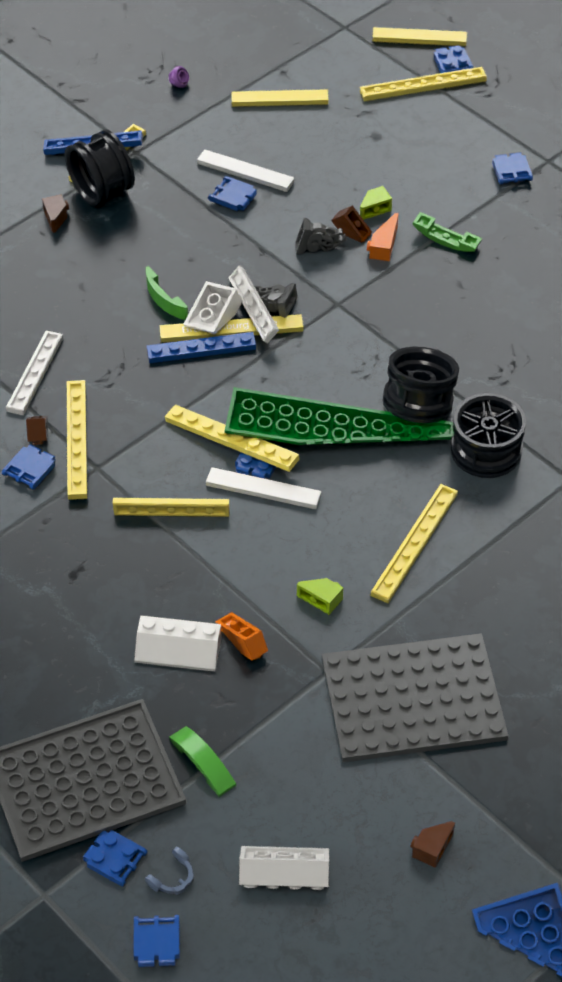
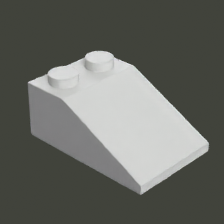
M206 281L183 325L216 334L236 315L243 301L238 290Z

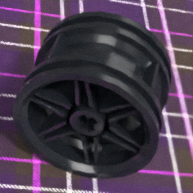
M104 129L92 135L91 141L88 144L78 141L66 147L64 156L69 176L78 193L88 204L95 206L100 202L106 201L111 191L120 194L133 188L135 175L130 157L122 142L110 130Z
M413 346L401 348L390 355L387 369L389 381L385 384L382 399L385 408L401 419L416 423H434L447 418L452 411L454 401L453 388L457 384L460 369L458 363L448 354L433 348Z
M496 393L475 394L463 400L457 406L454 413V435L451 439V455L457 466L463 471L481 478L500 477L514 470L522 457L523 437L526 428L524 411L512 399Z

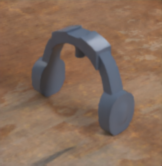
M175 847L172 850V854L186 867L188 871L187 880L179 879L178 882L182 885L167 887L149 874L145 878V882L156 892L161 890L165 893L178 895L183 893L193 881L194 874L188 861V855L181 848Z

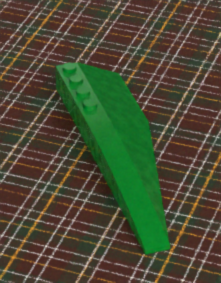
M236 387L233 388L224 433L298 445L452 439L454 435L453 422L450 421L416 423L401 419L387 411Z

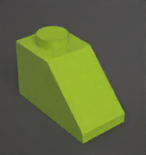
M384 186L368 190L360 205V216L365 220L392 211V197Z
M328 578L300 581L297 584V597L330 615L343 600V587Z

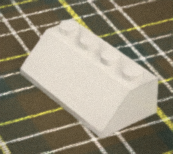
M140 616L136 638L135 663L215 672L222 639L221 624Z
M241 847L239 885H244L246 888L266 885L267 888L271 889L279 888V886L300 889L302 886L311 887L314 890L328 887V848Z

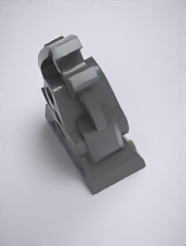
M303 218L295 241L296 254H303L306 249L309 252H317L320 249H323L324 252L332 250L346 241V235L343 234L342 228L334 230L322 223H311L308 218Z
M291 283L286 287L280 284L263 288L256 286V291L266 308L271 312L279 311V316L287 318L298 298L296 283Z

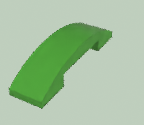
M422 212L418 214L412 224L418 231L434 242L459 251H475L482 241L481 237L469 232L461 235L435 224L436 218Z
M147 266L146 282L152 299L167 313L186 320L188 306L178 296L171 299L159 286L158 275Z
M185 726L169 737V740L181 753L184 752L206 777L207 784L219 797L236 786V782L222 761L193 730Z

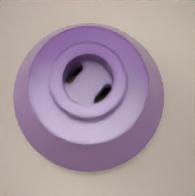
M176 66L169 73L170 83L179 88L186 87L189 82L188 71L182 66Z

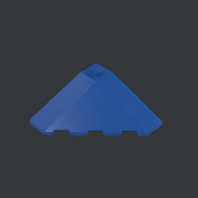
M558 883L472 909L478 932L486 936L488 934L500 940V944L513 951L517 949L528 955V959L543 967L546 965L556 970V974L562 977V890Z

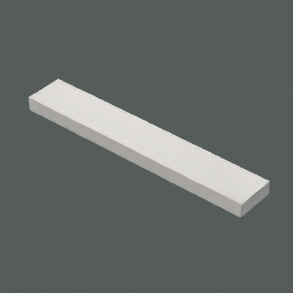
M205 149L197 159V164L288 192L294 183V177Z
M238 266L228 279L233 288L238 290L243 300L242 304L264 342L269 343L279 329L243 267Z
M45 331L6 406L7 412L24 416L63 340V334Z
M212 467L206 480V486L311 509H317L321 498V491Z

